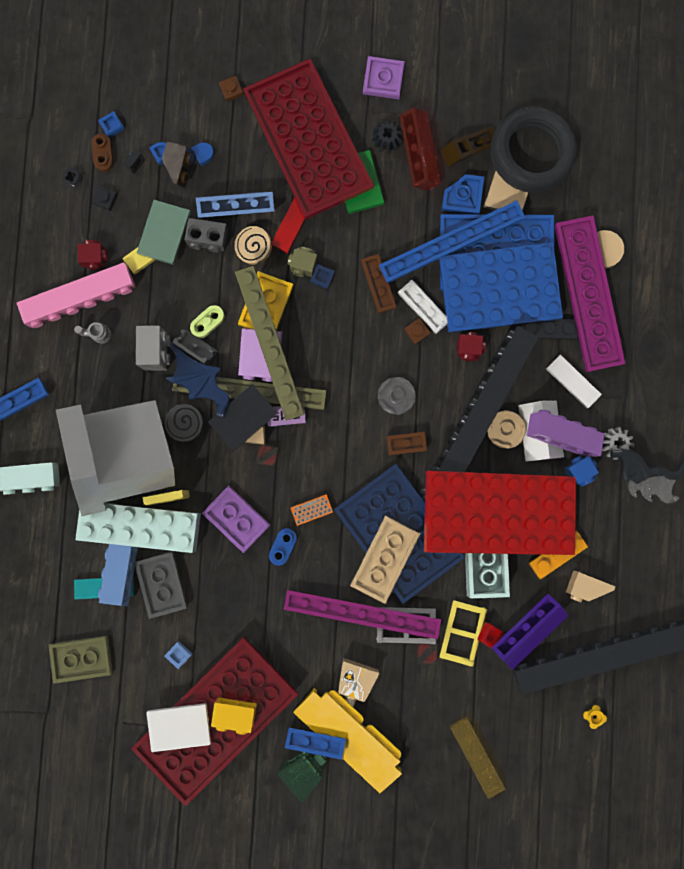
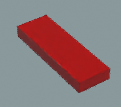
M295 198L271 242L272 247L286 254L289 253L305 221Z

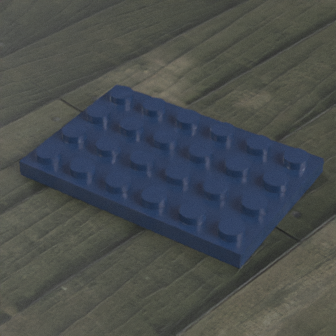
M396 464L334 509L365 553H367L385 516L420 533L392 589L403 604L465 558L462 553L424 552L425 502Z

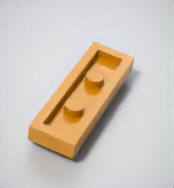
M575 531V555L540 554L528 563L537 577L542 579L585 550L588 546L578 531Z

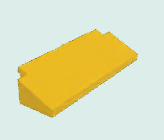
M314 688L293 711L315 733L347 739L343 759L379 793L402 774L401 768L397 765L400 763V750L373 725L366 727L362 725L363 716L335 690H331L329 693L326 691L320 697Z

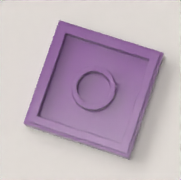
M368 56L363 94L399 99L405 61Z

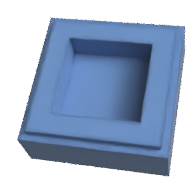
M178 641L164 657L179 669L190 658L192 653Z

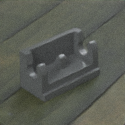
M182 329L181 336L175 338L173 343L202 364L208 366L218 351L188 330Z

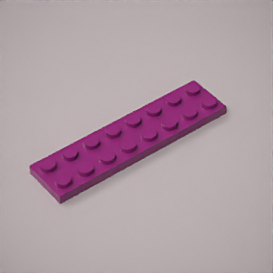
M594 216L556 223L554 226L576 321L585 370L590 372L624 365L623 350Z

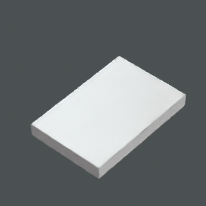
M207 703L147 711L151 752L205 746L212 743Z

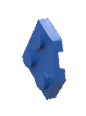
M465 174L459 181L445 189L441 211L479 215L484 177Z

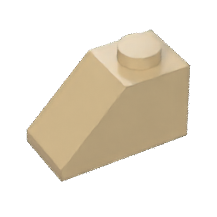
M573 571L566 593L571 594L570 598L578 602H582L583 599L591 601L614 591L615 586Z

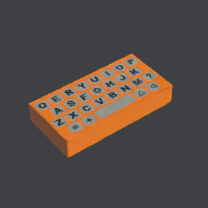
M327 494L291 507L297 526L333 513Z

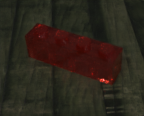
M414 107L399 116L413 188L427 191L440 185L441 180L428 113Z

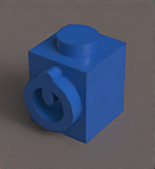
M580 455L571 460V465L564 468L569 477H575L576 485L580 484L581 487L594 481L597 478L596 474L599 473L597 471V463L593 458L590 459L589 456L582 457Z

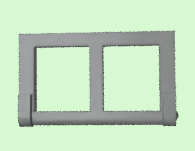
M378 607L404 613L430 614L429 617L436 618V609ZM377 628V643L436 644V639L409 638L407 633H404V638L383 637V629Z

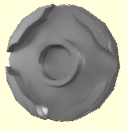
M401 377L387 379L378 390L380 406L384 411L392 415L406 413L415 402L414 387L408 380Z

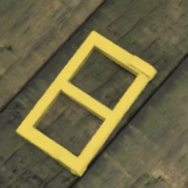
M453 600L439 658L474 666L479 644L477 638L482 630L487 609ZM457 608L480 613L475 633L452 628ZM450 633L474 639L469 659L446 653Z

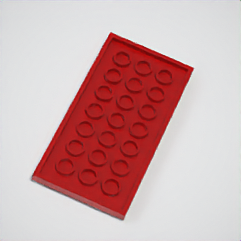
M426 471L424 552L575 555L576 479L575 477Z

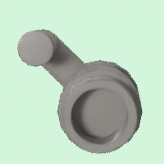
M99 322L92 323L88 329H84L81 326H76L74 329L77 334L89 336L100 344L108 342L111 338L110 329Z

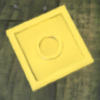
M179 490L143 497V502L145 505H156L187 499L190 497L189 490Z

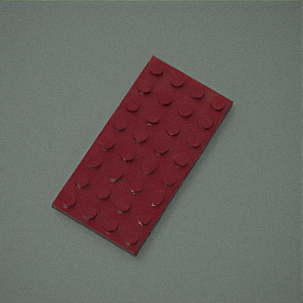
M311 59L243 88L244 94L305 220L374 189V185Z
M243 637L173 706L179 707L207 703L212 743L205 746L151 752L148 731L131 750L186 806L299 693ZM218 697L257 703L254 727L251 733L242 735L236 733L235 730L218 731L216 727H211L214 703Z

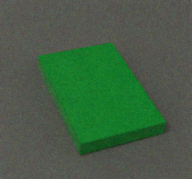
M370 150L360 152L358 155L374 185V189L346 201L345 205L348 214L384 205Z

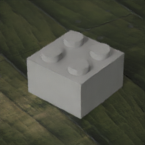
M136 326V365L144 371L167 370V365H170V354H167V346H170V335H167V332L160 326Z

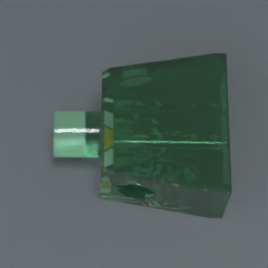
M303 752L278 768L277 774L298 800L303 803L322 780L323 772L320 767L327 760L321 755H315L311 758L308 753Z

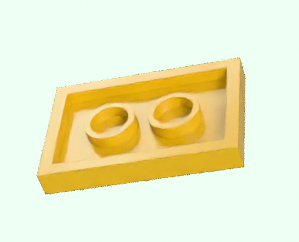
M258 271L257 275L277 331L293 289V284ZM245 303L238 325L254 329Z

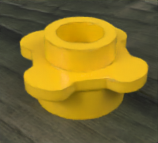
M593 705L591 710L583 713V718L588 720L589 726L592 729H596L607 720L606 715L600 711L598 705Z

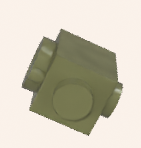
M307 247L294 249V253L290 254L288 259L291 272L299 277H304V275L312 277L317 263V254H315L314 250Z

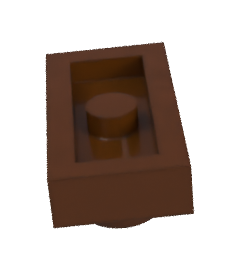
M425 432L386 436L388 456L427 451Z

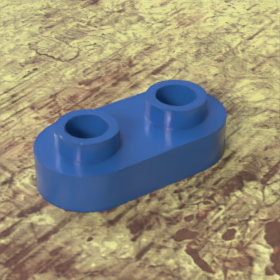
M285 528L278 533L269 553V559L274 565L279 566L287 562L297 540V535L292 529ZM284 535L290 536L289 542L284 541ZM277 552L282 554L281 559H276L275 554Z

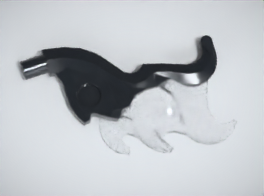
M624 448L611 450V458H621L623 461L622 477L625 482L629 481L628 490L632 496L637 497L636 491L640 490L643 497L652 502L650 496L656 494L661 501L668 504L674 503L679 499L678 496L673 497L671 491L675 481L684 473V462H679L678 469L671 471L656 465L648 467L643 458L632 450Z

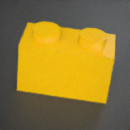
M218 697L214 703L211 727H216L218 731L235 730L236 733L242 735L251 733L254 727L257 703Z

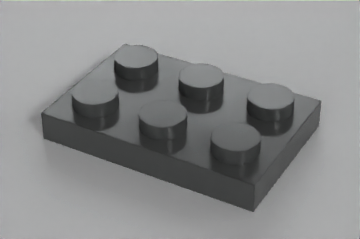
M174 552L134 562L149 619L188 608Z

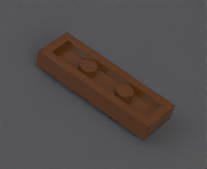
M379 254L361 259L377 313L380 314L396 309L389 283H386L379 268V265L382 264Z

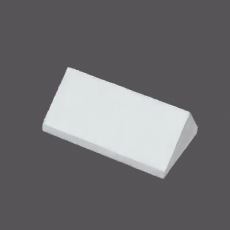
M538 401L518 405L519 415L526 426L523 438L525 462L563 458L562 448L527 436L530 414L539 412V410H548L552 415L556 416L558 415L557 401Z

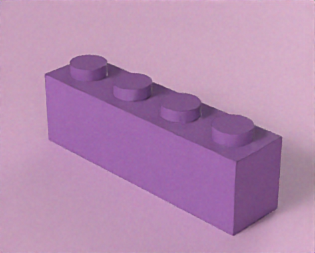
M539 410V412L530 414L527 430L528 437L585 457L601 456L604 433L598 432L596 428L582 426L581 422L566 420L564 416L552 415L548 410Z

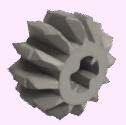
M617 427L615 430L610 428L608 433H604L605 440H603V444H605V447H602V451H607L606 457H611V450L634 447V444L629 442V440L633 439V436L627 437L628 430L622 431L620 427ZM614 441L619 442L620 445L617 447V445H614Z

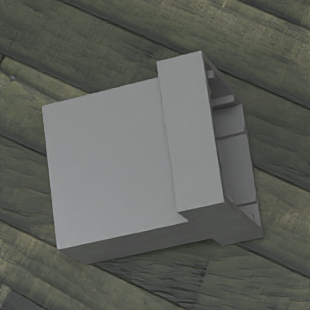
M155 400L83 415L81 405L56 410L70 480L81 516L106 511L104 502L175 486L174 467Z

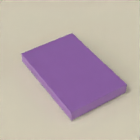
M229 485L202 513L243 553L270 526Z

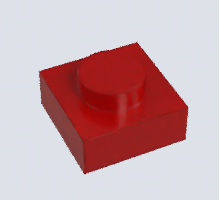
M485 622L477 640L492 649L501 639L503 632Z

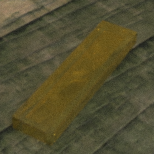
M465 717L451 725L450 728L487 798L489 799L504 791L505 788L468 718Z

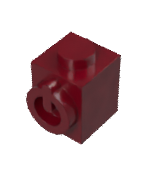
M85 240L83 244H78V263L83 268L99 270L100 267H106L108 251L103 247L101 241Z
M468 332L466 335L460 334L457 339L456 357H461L462 361H479L482 353H485L486 342L483 341V336H478L476 332Z

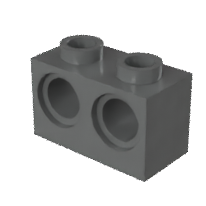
M188 218L185 242L190 248L196 250L207 248L209 251L216 253L219 250L225 251L228 234L227 225L225 223ZM201 232V236L193 238L194 233ZM214 235H220L217 241H212L211 238Z

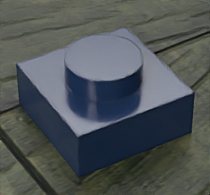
M317 264L310 283L328 290L335 271Z

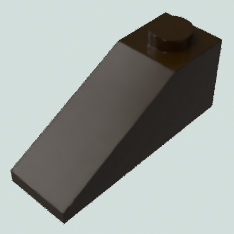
M491 126L453 140L440 149L447 166L455 165L490 149L495 132L494 127Z

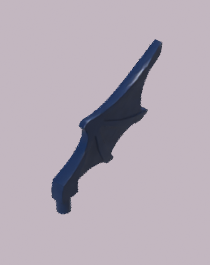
M171 342L170 349L176 356L177 368L174 375L167 377V380L173 384L176 383L184 386L190 393L189 399L194 400L203 397L214 400L218 407L216 415L223 417L226 408L228 409L230 396L217 385L216 377L220 369L193 360Z

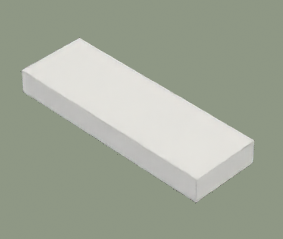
M413 280L398 292L435 334L447 325L446 315Z
M561 355L546 368L586 408H589L602 395Z

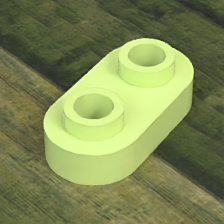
M215 305L208 307L192 321L190 330L193 335L198 338H204L223 322L225 317L223 310ZM213 314H218L217 319H212ZM199 326H204L202 332L198 331Z

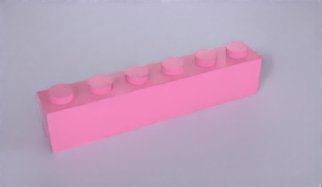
M121 263L19 301L17 306L24 324L32 328H38L44 322L57 321L66 314H76L79 312V309L94 307L100 301H110L116 295L129 294L132 292V289L136 288L129 267L125 263Z

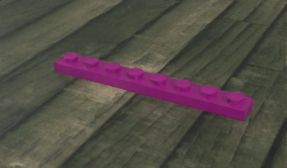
M287 590L284 610L433 639H438L441 619Z

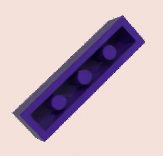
M547 594L492 649L513 670L568 617V614L555 599Z

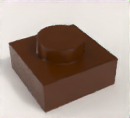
M236 76L219 82L226 102L243 96Z
M420 318L404 328V331L414 345L430 335V331Z

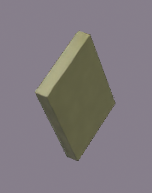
M108 635L49 644L53 684L113 674Z

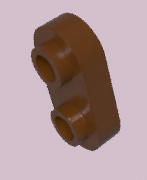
M97 134L91 141L93 163L100 172H108L114 165L112 143L107 135ZM105 158V161L100 163V160Z

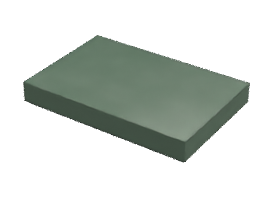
M153 200L137 254L174 265L188 218L191 214L190 210Z

